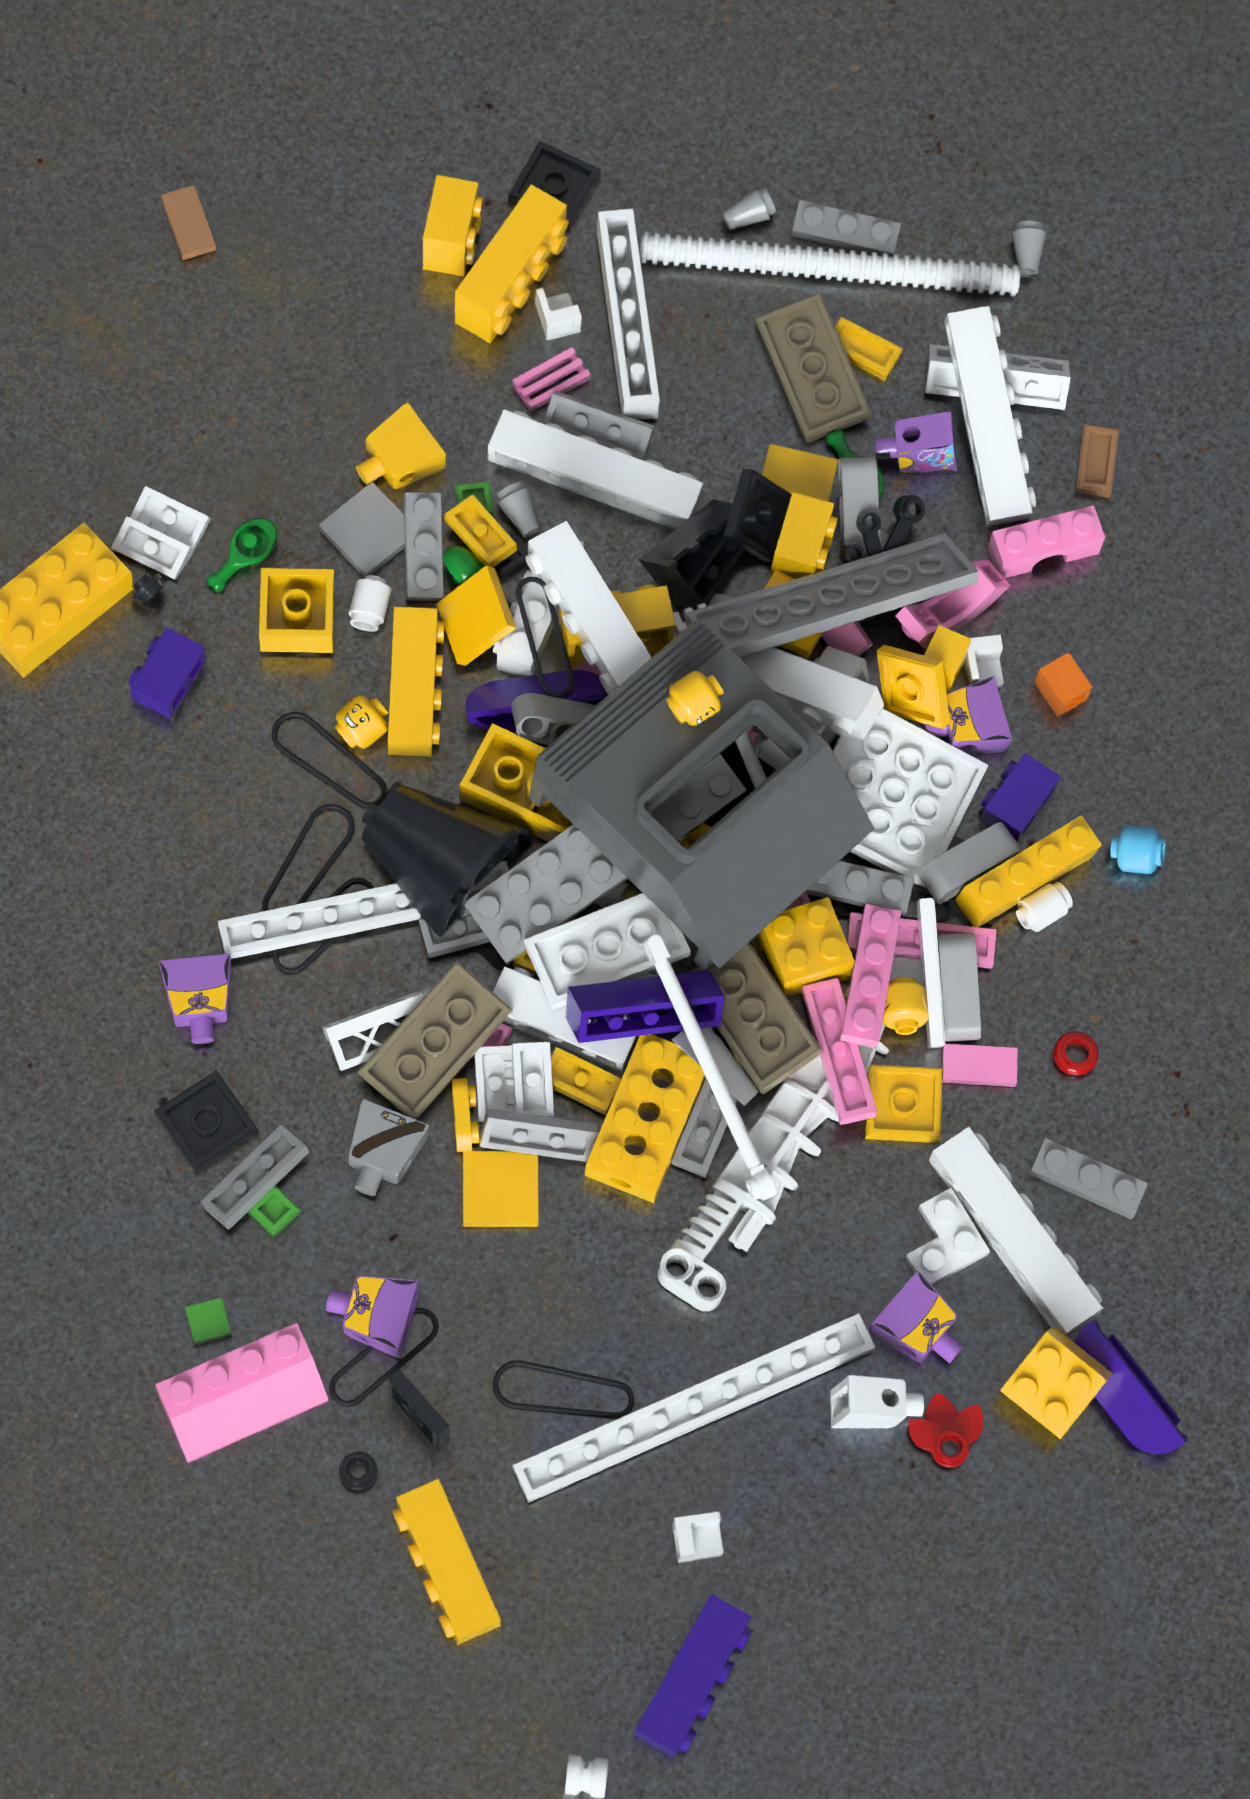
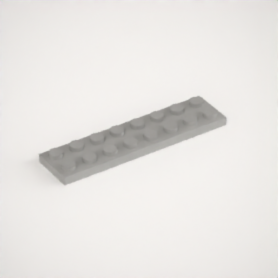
M944 533L685 613L686 625L688 627L696 619H699L702 624L706 625L707 629L711 630L712 634L716 635L723 644L727 645L740 658L851 622L860 621L883 612L896 610L899 607L915 602L928 600L931 597L947 592L960 590L963 587L978 583L979 571Z
M719 754L651 815L679 842L721 810L746 794L747 790ZM573 824L467 900L465 908L508 965L527 951L524 939L565 924L625 881L627 877Z

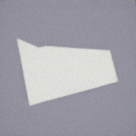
M712 1027L700 1028L729 1092L745 1106L759 1091L720 1037L714 1033ZM685 1030L681 1031L672 1041L700 1065Z

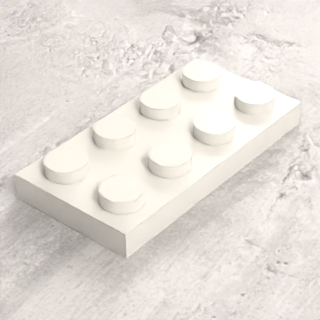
M643 893L524 939L526 950L553 1010L567 1004V993L570 986L630 980L655 970V965H651L643 947L644 941L652 935H658L662 938L670 955L668 957L670 963L690 956L691 952L682 931Z

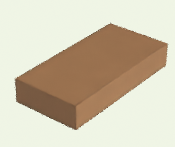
M192 185L162 194L161 201L182 259L186 260L216 251V244L195 186Z
M1084 424L1075 493L1110 498L1119 429Z

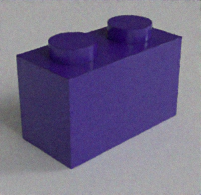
M166 627L161 637L155 636L147 650L149 657L142 667L138 665L134 669L129 679V685H131L132 700L171 719L204 665L206 654L204 646Z
M1026 753L1022 755L1018 762L1014 760L1009 762L1000 776L1004 780L998 790L992 787L980 804L984 808L980 821L988 826L1003 822L1017 843L1056 790L1061 776Z

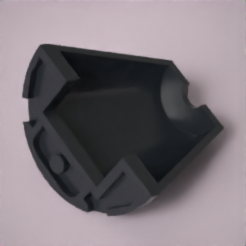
M398 781L388 789L385 799L379 806L376 804L371 805L362 817V822L366 824L362 833V840L429 927L440 938L464 915L467 897L471 891L500 862L506 861L507 866L510 868L532 846L533 842L532 833L522 826L405 786Z

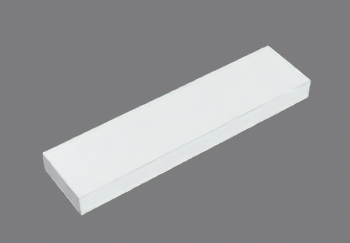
M933 898L919 899L916 904L922 982L926 989L929 1016L926 1022L927 1046L929 1049L941 1048L946 1043L935 902Z

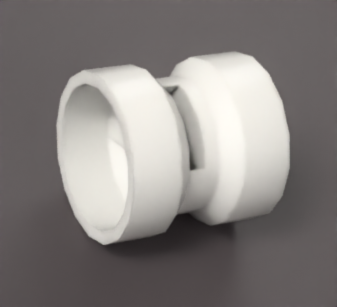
M569 1754L565 1794L577 1795L581 1791H585L592 1797L604 1798L608 1759L596 1757L594 1760H588L587 1762L580 1755Z

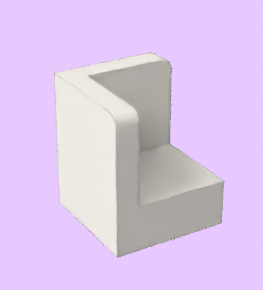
M543 288L536 289L535 306L546 340L579 333L581 330V314L578 304H572L570 295L564 293L546 298Z
M1001 635L971 638L972 640L963 665L967 686L994 676L997 688H1001L1004 683L999 659L1003 649Z
M720 1512L674 1518L672 1527L678 1563L721 1557L723 1555L719 1526L721 1521Z

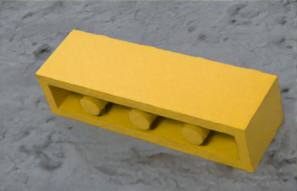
M394 607L388 755L432 757V744L439 745L440 723H433L434 710L441 711L442 689H435V677H442L443 655H436V643H444V621H437L438 608Z
M1081 815L966 885L955 901L973 927H981L1018 904L1019 900L1047 883L1051 884L1091 859L1102 844Z
M439 1479L396 1497L397 1509L392 1511L401 1532L408 1530L413 1544L407 1546L415 1566L423 1565L428 1579L424 1580L423 1584L432 1603L437 1600L439 1601L444 1614L438 1618L446 1637L454 1636L457 1645L500 1627L501 1619Z

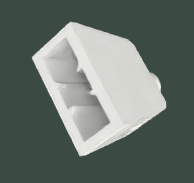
M849 1375L830 1390L831 1428H893L903 1421L906 1416H922L924 1411L923 1394L906 1393V1383L902 1379Z

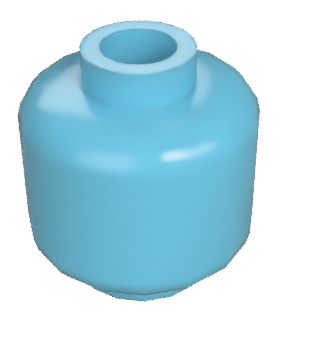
M1126 825L1122 828L1119 837L1113 836L1111 858H1117L1118 867L1124 872L1151 874L1156 870L1157 866H1162L1164 863L1166 840L1165 837H1160L1159 831L1154 827Z

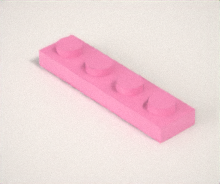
M865 904L840 1041L874 1048L878 1046L902 911Z
M851 912L847 943L850 951L856 953L863 914ZM900 918L894 956L921 959L918 920ZM936 922L937 935L974 933L977 967L992 969L996 929Z
M835 978L802 986V995L814 1037L824 1051L820 1058L839 1124L843 1125L876 1117L877 1110L858 1045L840 1041L846 1003L839 979Z

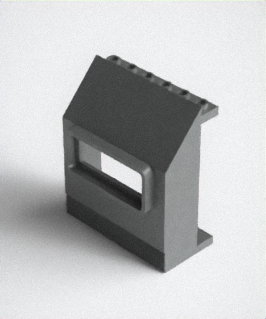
M699 619L690 624L538 755L528 797L538 808L549 800L698 947L694 962L703 971L713 963L718 968H721L875 829L829 744L727 645L723 644L716 635L712 634L711 630L707 629L706 625L702 624ZM694 670L702 672L706 678L713 675L724 694L719 696L721 702L720 711L697 726H691L687 722L680 724L666 702V698L670 696V685ZM753 725L757 726L789 757V760L689 848L683 847L651 814Z

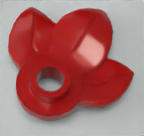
M936 1393L927 1406L925 1419L919 1418L908 1421L909 1434L914 1444L923 1450L930 1451L932 1457L939 1465L947 1468L957 1467L966 1460L969 1454V1445L981 1436L983 1430L981 1408L979 1405H973L959 1413L957 1408L945 1396ZM946 1443L953 1444L956 1447V1453L954 1455L945 1454L943 1445Z

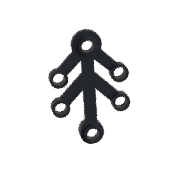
M904 495L895 501L893 513L897 522L883 550L877 533L881 527L880 517L873 512L859 515L856 526L862 533L868 557L902 546L912 524L919 522L925 514V505L921 498L916 495ZM911 503H913L916 508V512L913 516L909 512V506ZM867 517L872 520V527L869 530L865 526ZM848 544L841 550V560L844 564L853 562L849 557L851 549H854L857 553L854 561L865 558V550L859 544ZM877 614V615H874V616H871V617H867V618H865V619H863V620H860V621H861V622L871 621V620L875 619V618L878 616V614Z

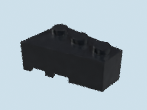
M712 499L638 559L659 587L667 586L672 604L687 608L691 607L697 610V605L705 603L707 606L745 551L744 548L723 536L732 503Z

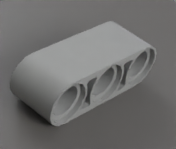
M875 456L839 458L838 489L841 550L848 544H859L864 548L866 558L868 555L862 533L857 529L856 521L862 513L873 512L879 516ZM869 517L865 520V526L868 530L872 527V520ZM879 529V531H878L877 533H878V537H879V541H880V529ZM851 549L849 552V557L852 561L857 557L854 549Z
M524 693L514 699L511 709L518 736L531 742L551 745L596 705L536 693Z
M998 822L935 857L921 867L917 875L937 904H941L957 896L966 885L1023 850L1004 823Z
M974 933L937 935L945 1042L980 1040L981 1018Z

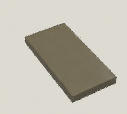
M820 292L755 318L807 444L825 437L836 430H842L872 418V413Z
M749 942L721 968H718L713 963L705 970L712 972L724 994L721 1026L716 1027L762 1094L768 1092L824 1052ZM697 966L690 972H699L703 970L699 966Z
M456 961L357 1073L405 1116L417 1120L513 1010Z

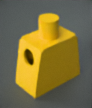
M407 402L367 436L365 447L369 458L356 466L358 475L366 485L383 476L392 489H399L446 469V454Z

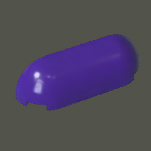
M572 670L574 677L573 689L562 699L597 705L609 694L602 686L599 675L584 670ZM566 671L543 674L545 683L551 691L560 693L568 687L569 680ZM538 675L488 682L475 688L468 695L465 702L467 718L471 725L475 724L477 727L487 731L493 723L517 734L511 709L514 699L524 693L549 695L542 690Z
M1092 1320L1085 1325L1078 1333L1074 1343L1113 1373L1095 1397L1126 1438L1138 1449L1151 1454L1169 1453L1187 1442V1436L1176 1427L1181 1422L1179 1417L1123 1344L1113 1334L1107 1338L1097 1321Z

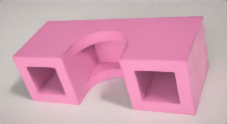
M1093 505L993 531L987 549L993 566L1004 578L1031 572L1037 562L1050 556L1063 555L1066 563L1099 554L1105 535Z

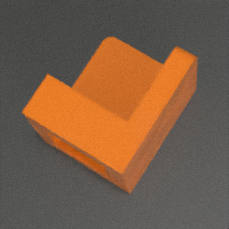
M1069 653L1040 668L1034 681L1057 717L1088 700L1092 690V685Z

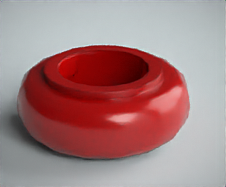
M1073 1031L1067 1032L1057 1040L1054 1045L1053 1056L1060 1070L1068 1075L1080 1076L1093 1070L1098 1062L1099 1051L1092 1037L1083 1032ZM1070 1045L1082 1047L1086 1052V1059L1083 1062H1073L1067 1057L1066 1048Z

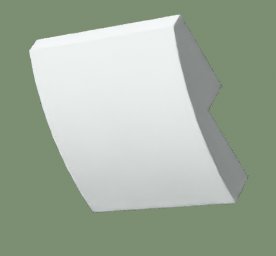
M145 486L131 516H126L111 549L176 580L201 540L211 518Z
M550 1042L480 1047L474 1054L478 1123H483L487 1108L554 1117Z

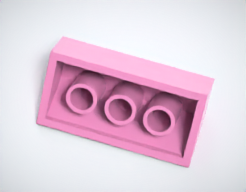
M298 1323L155 1384L158 1396L188 1463L329 1401Z

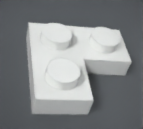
M952 1187L919 1205L918 1209L936 1239L906 1255L905 1259L914 1274L919 1271L933 1286L989 1254V1248Z

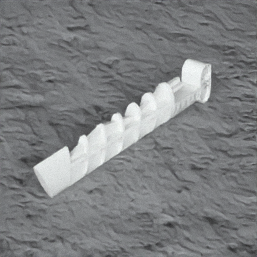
M894 956L890 981L898 977H910L923 985L921 959ZM849 984V986L847 987V989L845 990V992L843 993V997H844V1000H845L846 1005H847V999H848L850 984ZM882 1022V1027H881V1032H880V1038H881V1035H882L883 1030H884V1027H885V1025L883 1024V1022ZM880 1038L877 1048L857 1044L866 1075L875 1051L883 1055H887L889 1049L880 1042ZM820 1055L783 1081L748 1133L762 1164H764L774 1183L777 1194L764 1201L760 1198L757 1200L752 1199L745 1184V1180L751 1177L738 1148L712 1185L713 1195L708 1194L704 1197L707 1204L705 1206H698V1217H691L689 1219L690 1229H682L683 1239L675 1240L661 1259L657 1271L660 1284L698 1310H714L720 1305L726 1290L725 1279L717 1270L707 1265L705 1261L739 1211L742 1210L746 1214L729 1237V1241L734 1243V1246L739 1250L743 1249L747 1252L765 1224L771 1225L776 1220L774 1212L783 1188L796 1190L798 1187V1183L789 1175L798 1149L814 1156H819L821 1153L820 1148L807 1137L827 1118L839 1122ZM670 1263L681 1264L685 1269V1274L673 1276L667 1271L666 1266ZM703 1283L711 1284L715 1287L717 1295L705 1297L699 1292L698 1286Z

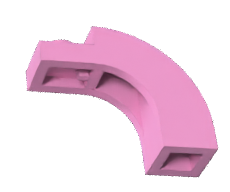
M988 559L972 562L979 571L978 583L932 597L922 603L904 606L895 615L902 623L901 628L910 639L917 641L923 649H926L938 625L958 632L985 611L1010 586Z

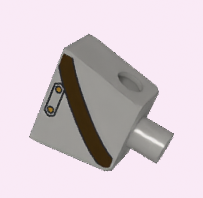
M363 1099L349 1152V1165L361 1171L354 1188L366 1195L375 1196L382 1179L398 1184L427 1141L429 1125Z

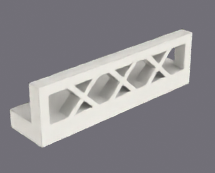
M930 344L925 393L960 397L950 347ZM1005 353L1007 370L1003 371L1005 384L1012 385L1015 404L1065 410L1070 382L1068 360Z
M434 985L322 1026L326 1040L331 1044L340 1071L368 1061L378 1050L377 1048L367 1052L370 1044L372 1043L378 1047L382 1045L373 1040L379 1025L389 1022L399 1026L401 1023L394 1021V1019L405 1015L407 1017ZM372 1028L368 1037L359 1033ZM351 1035L365 1040L360 1054L345 1060L338 1040Z

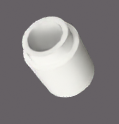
M367 575L365 579L357 580L349 610L350 624L353 627L363 631L374 632L378 630L380 624H383L391 595V588L386 585V581L383 578Z
M1047 883L1019 900L1016 915L1024 928L1039 932L1068 913V909L1073 905L1072 898L1061 883Z

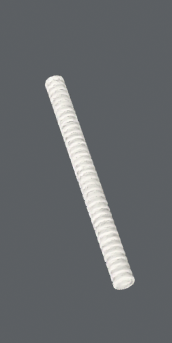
M644 232L641 236V263H646V260H652V264H657V261H663V265H668V262H674V266H679V263H685V267H690V264H695L696 268L706 265L707 269L717 266V270L728 267V271H733V268H739V272H744V269H750V273H755V270H761V274L771 271L772 275L782 272L783 276H787L788 273H793L794 277L804 274L805 278L815 275L816 279H820V276H826L827 280H831V277H836L837 281H841L843 277L847 278L849 282H852L854 278L858 279L860 283H863L865 279L869 280L871 284H874L875 280H877L882 285H885L886 281L894 286L899 282L905 287L910 283L912 287L917 288L918 284H921L923 288L927 289L929 285H933L934 289L938 290L940 286H944L945 290H950L951 287H955L956 291L966 288L967 292L977 289L978 293L988 290V294H994V291H999V295H1005V292H1010V296H1015L1018 293L1020 282V269L1018 265L1008 268L1007 264H1002L1001 267H997L996 263L986 266L985 262L975 265L974 261L964 264V260L953 263V259L943 262L942 258L932 261L931 257L921 260L920 256L910 259L909 255L899 258L898 254L888 257L887 253L877 256L876 252H872L870 256L866 255L865 251H861L859 255L853 250L848 254L842 249L839 250V253L834 252V249L831 248L826 252L820 247L817 248V251H814L809 246H807L806 250H803L801 246L797 245L795 249H792L790 245H785V248H781L779 244H774V247H770L768 243L758 246L757 242L747 245V241L736 244V240L725 243V239L714 242V238H709V241H703V237H698V240H692V236H687V239H681V235H676V238H670V234L660 237L659 233L649 236L648 232Z

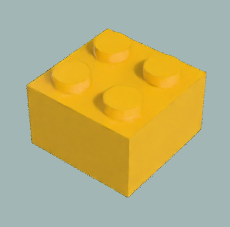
M440 175L436 176L423 235V269L464 277L467 264L473 265L477 246L475 244L476 234H480L483 213L481 212L484 197L478 196V182Z
M796 492L792 493L775 550L770 577L775 570L794 579L824 571L838 520L837 517L832 516L834 503Z
M261 568L259 621L261 652L333 653L334 569Z
M829 897L784 910L756 935L760 947L766 955L773 977L786 997L802 993V986L835 978H838L839 982L851 979L855 961Z
M1052 1326L1000 1391L1061 1439L1113 1373Z

